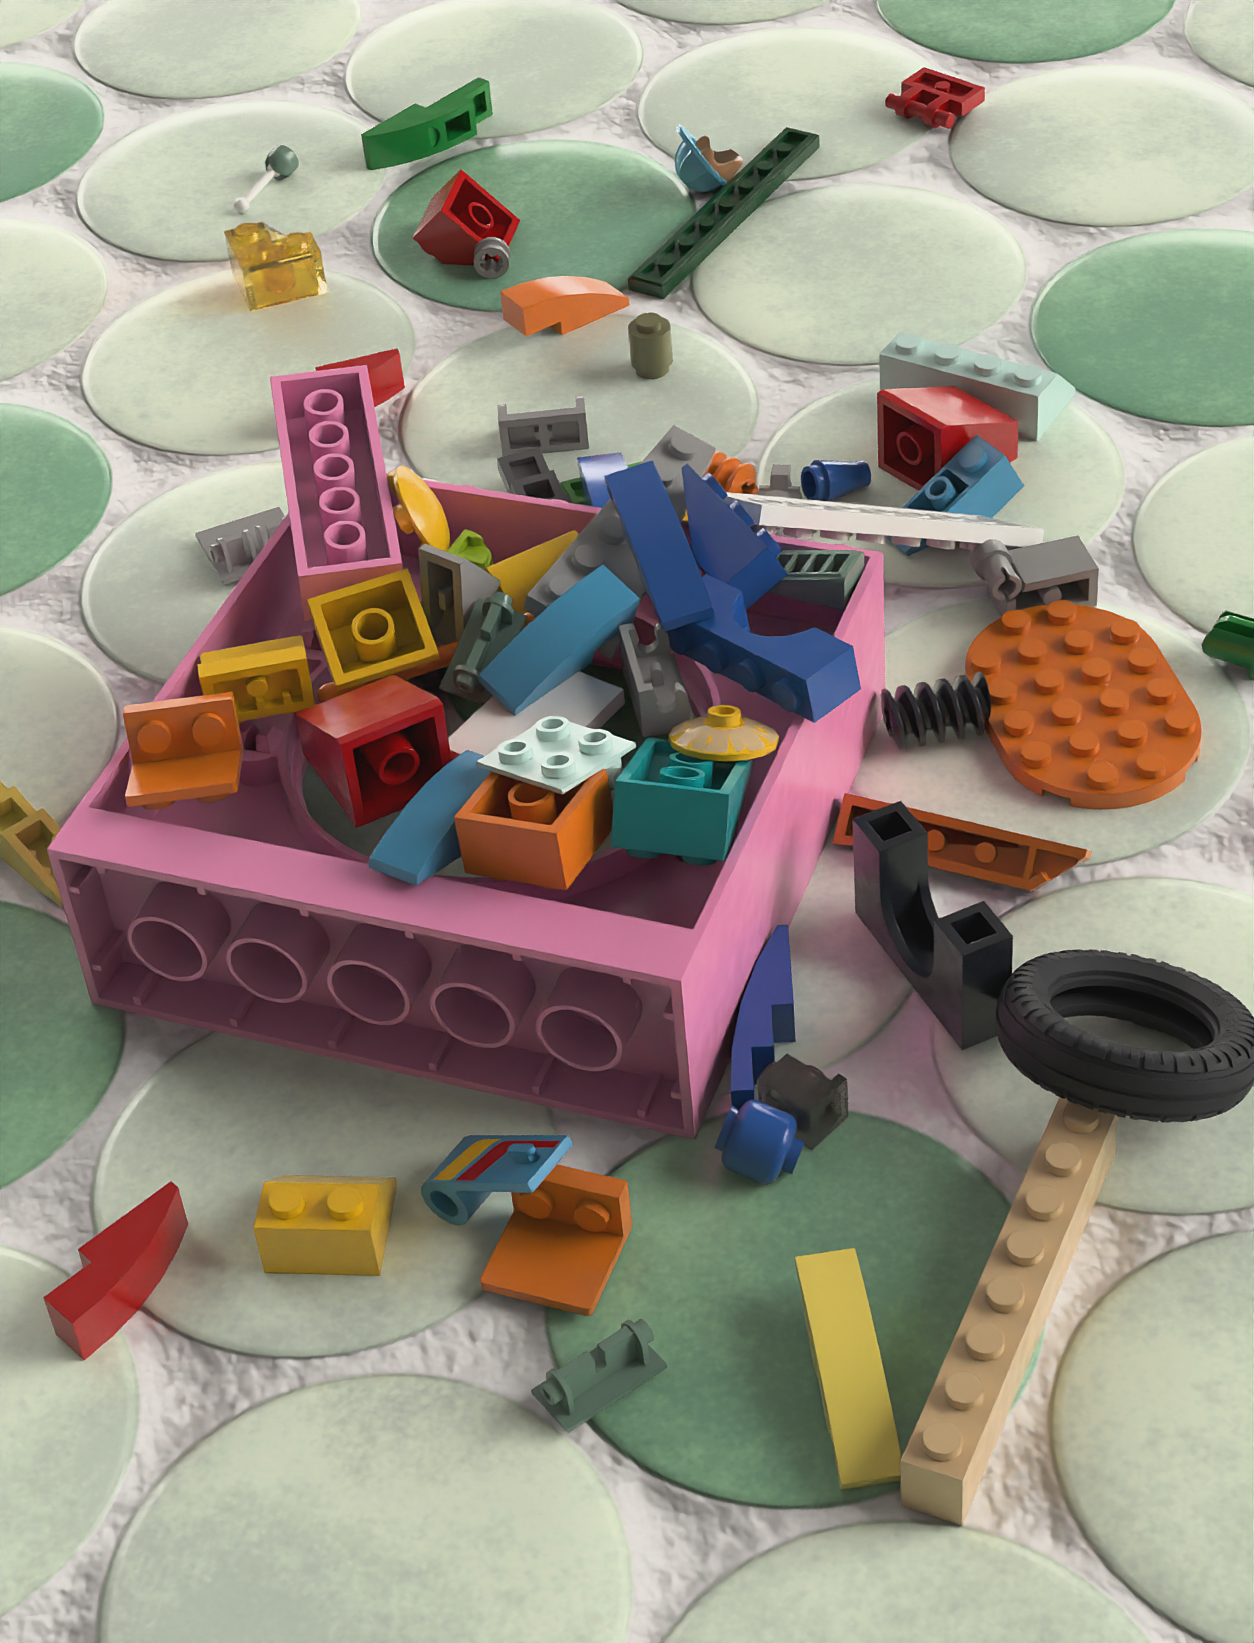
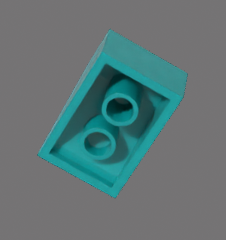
M646 738L615 780L611 847L624 848L628 855L637 858H655L660 856V853L680 855L684 862L693 865H712L716 863V860L724 861L734 842L754 759L728 762L702 760L685 756L674 750L668 740Z

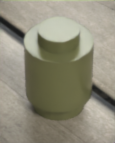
M643 313L628 325L631 365L636 369L639 377L658 379L669 372V366L673 362L670 322L656 313Z

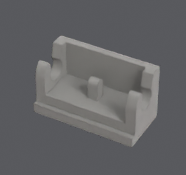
M584 396L575 397L576 407L555 410L507 414L506 404L497 405L502 457L540 447L542 454L589 449Z
M633 623L618 625L623 673L642 737L670 733L673 727L694 718L674 653L670 654L667 631L664 632L661 624L656 623L654 628L656 640L650 645L642 646L638 644L639 637Z

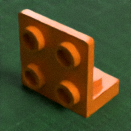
M233 691L124 706L123 718L133 763L125 794L128 807L142 805L147 810H158L171 806L175 801L197 798L200 802H216L227 798L230 793L238 791L244 750Z
M557 1164L533 1193L511 1192L514 1211L480 1278L481 1288L484 1291L590 1316L598 1304L632 1229L628 1182Z

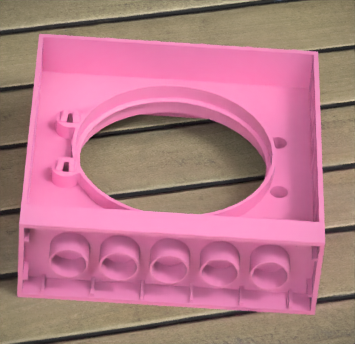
M423 480L436 495L444 510L450 531L451 545L464 529L473 531L483 538L484 544L492 554L493 564L573 530L580 534L602 509L558 499L548 500L479 489L469 485L459 486ZM388 483L393 509L400 502ZM289 512L153 702L202 696L197 664H201L200 655L204 652L300 635L304 640L315 705L321 703L317 698V691L322 685L333 682L324 658L313 620L304 621ZM394 517L403 569L408 568L421 602L418 549L421 547L420 540L415 531L405 534ZM682 521V528L692 550L688 521ZM771 535L782 550H856L864 552L865 569L845 611L771 593L764 594L746 610L750 633L762 636H787L816 627L853 646L861 690L816 723L794 712L784 710L779 704L756 692L746 690L737 682L719 673H713L706 666L685 655H679L670 648V654L674 653L692 712L697 717L708 715V709L712 706H735L741 710V716L755 719L773 728L779 736L776 750L763 757L754 758L733 845L724 861L716 860V863L712 865H693L684 862L680 855L660 853V856L655 858H637L628 855L624 848L611 847L594 854L568 890L547 889L542 886L508 880H495L490 877L432 875L416 886L370 869L369 857L342 844L311 818L306 808L302 783L309 762L303 755L295 713L278 714L239 723L244 750L239 788L237 792L230 793L227 798L216 802H200L197 798L175 801L171 806L158 810H147L142 805L128 807L125 794L133 763L128 738H126L47 848L91 1003L696 1139L731 1060L732 1044L740 1004L755 964L776 926L788 925L789 929L839 816L844 793H849L883 716L880 698L881 690L885 689L883 552L853 548L844 544H828ZM698 566L701 576H704L705 574ZM647 593L643 596L633 621L639 637L638 644L642 646L650 645L656 640L654 628L656 623H660ZM434 641L435 644H436V647H440V646H443V645H444V644H442V643H439V642H437V641ZM619 647L613 659L595 650L592 663L590 664L623 669L621 647Z

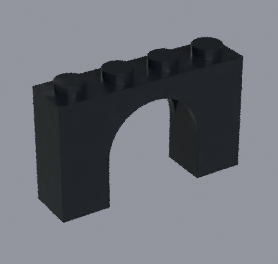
M902 801L854 818L855 913L961 1050L996 1037L995 1018L997 1002L1001 990L1012 975L1013 935L984 901L944 917H938L928 881V833Z

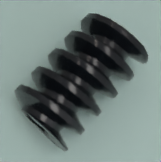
M982 672L974 674L972 683L965 675H959L955 677L953 686L945 678L936 680L933 691L929 684L920 682L915 686L914 695L906 685L897 687L894 698L886 688L882 689L880 694L886 729L889 736L894 738L900 750L906 748L907 735L913 733L919 746L925 745L928 730L933 731L939 743L945 742L947 727H952L957 738L963 739L966 724L968 723L972 724L977 736L984 735L985 720H989L991 714L988 683Z

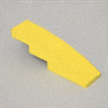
M0 781V858L34 888L62 907L63 903L47 852L48 846L61 828L43 808L36 811L15 786L7 789Z
M855 1248L795 1257V1266L815 1377L819 1381L826 1426L831 1436L840 1490L901 1481L900 1460L902 1456L878 1341Z

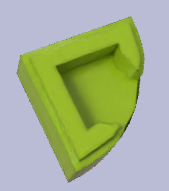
M464 529L446 551L470 561L486 571V567L493 565L492 554L484 544L483 538L479 534Z

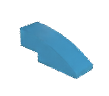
M601 565L576 583L531 621L479 674L478 681L514 716L592 663L595 650L619 634L618 625L633 623L640 598L606 566Z
M466 750L447 763L427 781L388 828L369 857V868L417 886L460 858L461 851L454 816L491 772L477 767L476 761L483 758L484 755Z

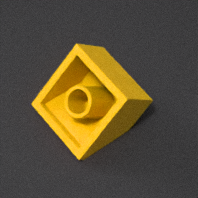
M408 568L307 599L324 658L338 691L440 659Z
M282 1175L265 1181L253 1227L264 1273L380 1276L397 1190L396 1177Z

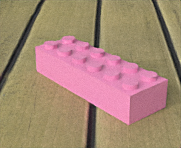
M367 365L270 377L304 621L312 620L307 599L403 570Z

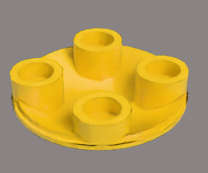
M399 466L386 474L387 481L400 502L399 505L393 507V513L402 531L405 534L415 531L421 546L427 544L446 552L451 547L450 531L444 510L436 495L418 475L405 466Z

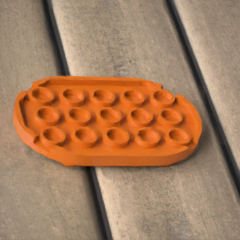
M1056 600L1049 605L1005 612L1001 618L984 628L970 645L965 660V676L972 683L974 674L982 672L988 683L991 714L989 720H985V730L1010 774L1032 792L1043 796L1048 791L1060 797L1070 798V806L1087 809L1126 808L1150 802L1171 792L1185 781V773L1194 761H1198L1202 733L1199 714L1157 644L1136 621L1104 609L1076 605L1067 600Z

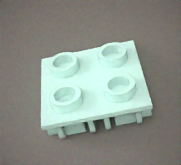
M550 716L540 719L536 722L535 726L514 739L504 741L496 750L479 759L476 763L477 767L559 794L566 793L601 769H607L610 792L615 790V780L624 770L621 764V757L636 748V743L613 736L606 730L591 729L571 723L564 717Z

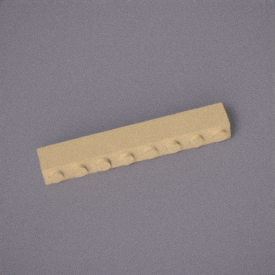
M1059 1097L900 1460L902 1507L963 1526L1116 1154L1118 1117L1116 1115L1098 1112L1096 1108L1091 1110L1085 1108V1106L1069 1102L1067 1098L1062 1099Z

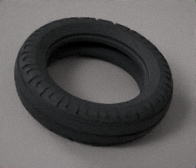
M1094 949L1063 950L1043 954L1028 960L1012 973L1001 990L997 1002L995 1020L998 1041L1005 1055L1016 1069L1033 1083L1040 1085L1041 1088L1054 1093L1062 1099L1067 1098V1101L1085 1106V1108L1091 1110L1096 1108L1098 1112L1113 1114L1117 1117L1125 1118L1130 1116V1119L1148 1120L1149 1122H1158L1160 1120L1166 1123L1198 1121L1220 1115L1232 1109L1245 1098L1254 1085L1253 1015L1230 992L1224 990L1216 983L1198 976L1194 972H1186L1184 968L1175 967L1163 961L1159 963L1156 962V959L1143 958L1135 954L1128 956L1127 953L1123 952L1116 953L1108 950H1101L1099 952ZM1073 1016H1103L1127 1020L1167 1033L1184 1042L1193 1050L1166 1052L1125 1046L1089 1034L1072 1025L1064 1018Z

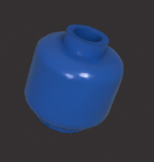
M750 1099L743 1103L740 1109L731 1106L715 1144V1149L722 1151L721 1159L725 1168L768 1185L778 1178L781 1170L790 1174L793 1173L805 1142L794 1138L798 1126L793 1115L760 1101Z

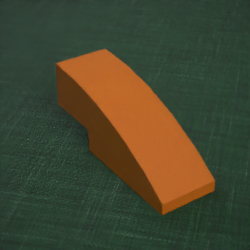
M561 276L542 278L524 282L500 291L503 320L526 337L549 326L559 334L564 335L629 306V298L610 284L588 277Z

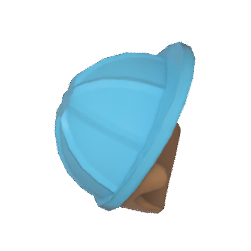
M682 125L676 128L683 141L676 151L675 169L679 178L689 189L699 192L714 191L725 186L735 176L743 164V159L738 153L732 149L720 152L714 151L710 147L709 137L704 135L697 141Z

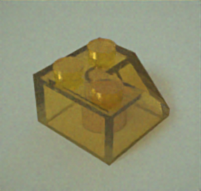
M264 222L243 223L235 229L224 231L231 271L250 312L328 293L321 251L311 232H295L285 235Z

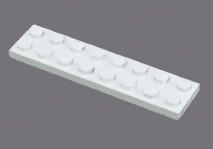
M726 492L728 496L724 499L727 505L736 500L747 511L755 522L750 527L754 532L764 528L771 535H775L776 530L784 527L783 534L813 538V533L821 530L820 537L849 541L852 533H857L856 540L885 544L887 536H892V543L920 547V542L923 538L927 539V546L954 549L955 541H959V548L972 551L979 543H983L988 539L999 540L1006 546L1007 550L1040 544L1043 541L1044 529L973 514Z

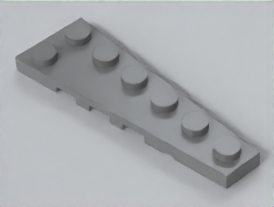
M673 425L640 464L653 460L679 521L682 523L687 507L681 468L688 463L702 478L712 462L716 448ZM611 498L527 594L523 608L525 611L537 617L556 599L601 565L606 566L640 598L639 606L647 592L640 579L636 560L624 536L619 515ZM619 634L596 650L613 659L620 647Z

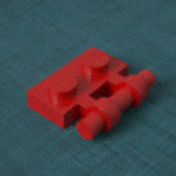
M923 67L901 82L900 96L890 93L886 97L885 106L895 110L898 116L907 119L913 116L921 119L924 125L933 128L942 126L950 129L954 125L955 116L963 117L985 101V87Z

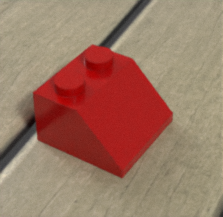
M460 169L432 197L412 239L426 253L433 255L442 264L474 266L476 244L484 238L496 237L503 240L509 247L520 219ZM485 254V261L493 259L495 262H498L499 255L491 257Z

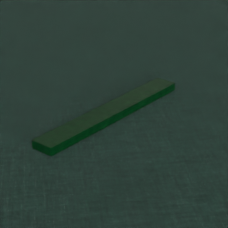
M786 127L628 277L629 290L660 299L668 296L820 147L819 135Z

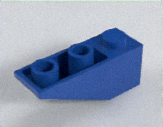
M687 463L681 469L692 553L696 563L704 574H708L742 591L745 609L747 610L788 575L776 558L782 552V549L764 528H761L757 533L750 528L755 522L736 500L727 505L724 501L728 496L727 493L709 472L701 478Z

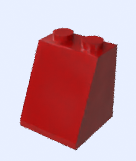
M955 386L883 389L877 393L878 467L918 491L976 434L1004 454L1010 463L1018 458V421Z
M395 675L388 676L295 713L303 755L356 828L404 809L426 782L447 763L452 761L443 703L438 697Z

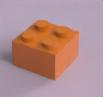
M601 769L564 794H559L491 771L454 816L465 873L490 877L495 880H508L537 885L547 889L568 890L612 831L613 806L607 769Z

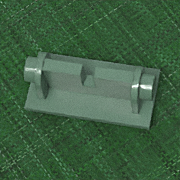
M494 592L492 597L485 600L478 598L439 690L482 705L493 697L478 681L479 674L522 631L527 619V615L513 610L511 607L513 600L509 595L502 592Z
M639 1319L635 1323L626 1320L621 1324L620 1330L598 1343L597 1347L592 1351H586L558 1370L551 1369L546 1372V1380L533 1388L531 1393L560 1426L569 1433L665 1370L667 1363L648 1345V1343L654 1340V1335L649 1325L643 1319Z

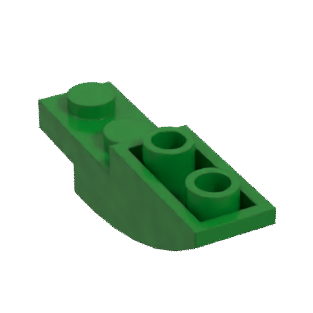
M478 77L427 107L415 103L361 134L366 168L376 170L413 162L445 151L477 135L476 124L493 115L489 81Z

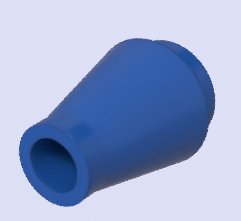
M814 460L810 466L804 467L801 472V487L807 500L831 502L859 488L868 487L871 483V471L869 465L864 460L855 462Z

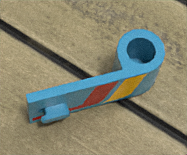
M568 1135L466 1136L423 1183L421 1195L427 1206L438 1217L450 1224L464 1225L492 1192L533 1193L573 1146V1143Z

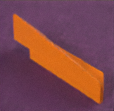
M844 793L832 843L853 846V819L892 803ZM907 807L928 833L929 867L1034 892L1081 862L1084 863L1091 857L1092 851Z

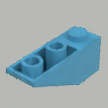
M976 434L902 508L973 514L992 518L1024 487V484L1006 456ZM887 536V539H888L890 542H891L892 536ZM923 538L920 542V547L893 543L907 556L929 547L926 545L927 539Z

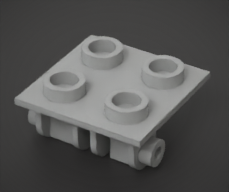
M276 507L195 533L198 542L223 585L240 581L281 524L285 515L280 507Z

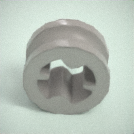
M487 237L480 240L474 250L473 262L477 273L489 279L503 276L508 271L510 265L508 245L496 237ZM485 254L491 257L499 255V261L495 262L493 259L485 261Z

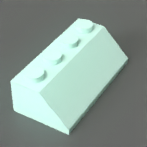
M899 332L879 354L880 391L883 389L955 386L1017 420L1018 436L1038 441L1075 396V387L1057 373L1042 370L1034 365H1023L1000 359L996 355L981 354L962 349L954 344H943L924 339L916 334Z

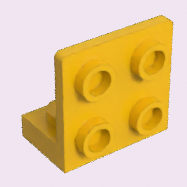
M300 635L209 651L200 655L201 664H197L203 695L233 691L238 723L278 714H291L315 706L304 640Z

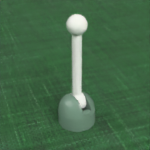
M276 145L268 153L265 160L267 173L244 198H238L234 202V208L238 213L248 211L249 203L272 178L285 179L298 168V158L290 148L284 145Z

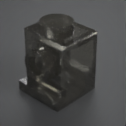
M787 1053L778 1062L770 1063L757 1079L758 1100L793 1115L798 1126L794 1138L804 1141V1146L810 1150H813L848 1118L847 1078L839 1073L830 1080L815 1066L806 1065Z

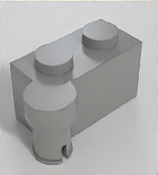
M1078 535L1007 550L1006 546L999 540L988 539L983 543H979L971 552V565L976 574L982 580L987 581V592L1001 617L1010 610H1022L1034 606L1049 605L1056 600H1067L1076 605L1097 606L1099 568Z

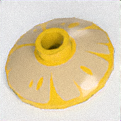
M717 705L708 709V715L689 719L673 727L668 735V742L674 750L685 756L702 760L728 762L750 760L776 750L779 736L773 728L755 719L741 716L739 708L730 705Z

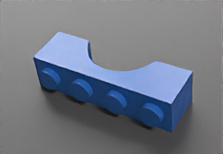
M708 574L702 576V579L712 602L715 616L667 631L669 646L675 653L693 659L706 666L713 673H719L742 685L746 690L756 692L779 704L784 710L794 712L813 723H816L861 690L852 645L816 627L787 636H762L750 633L742 591Z

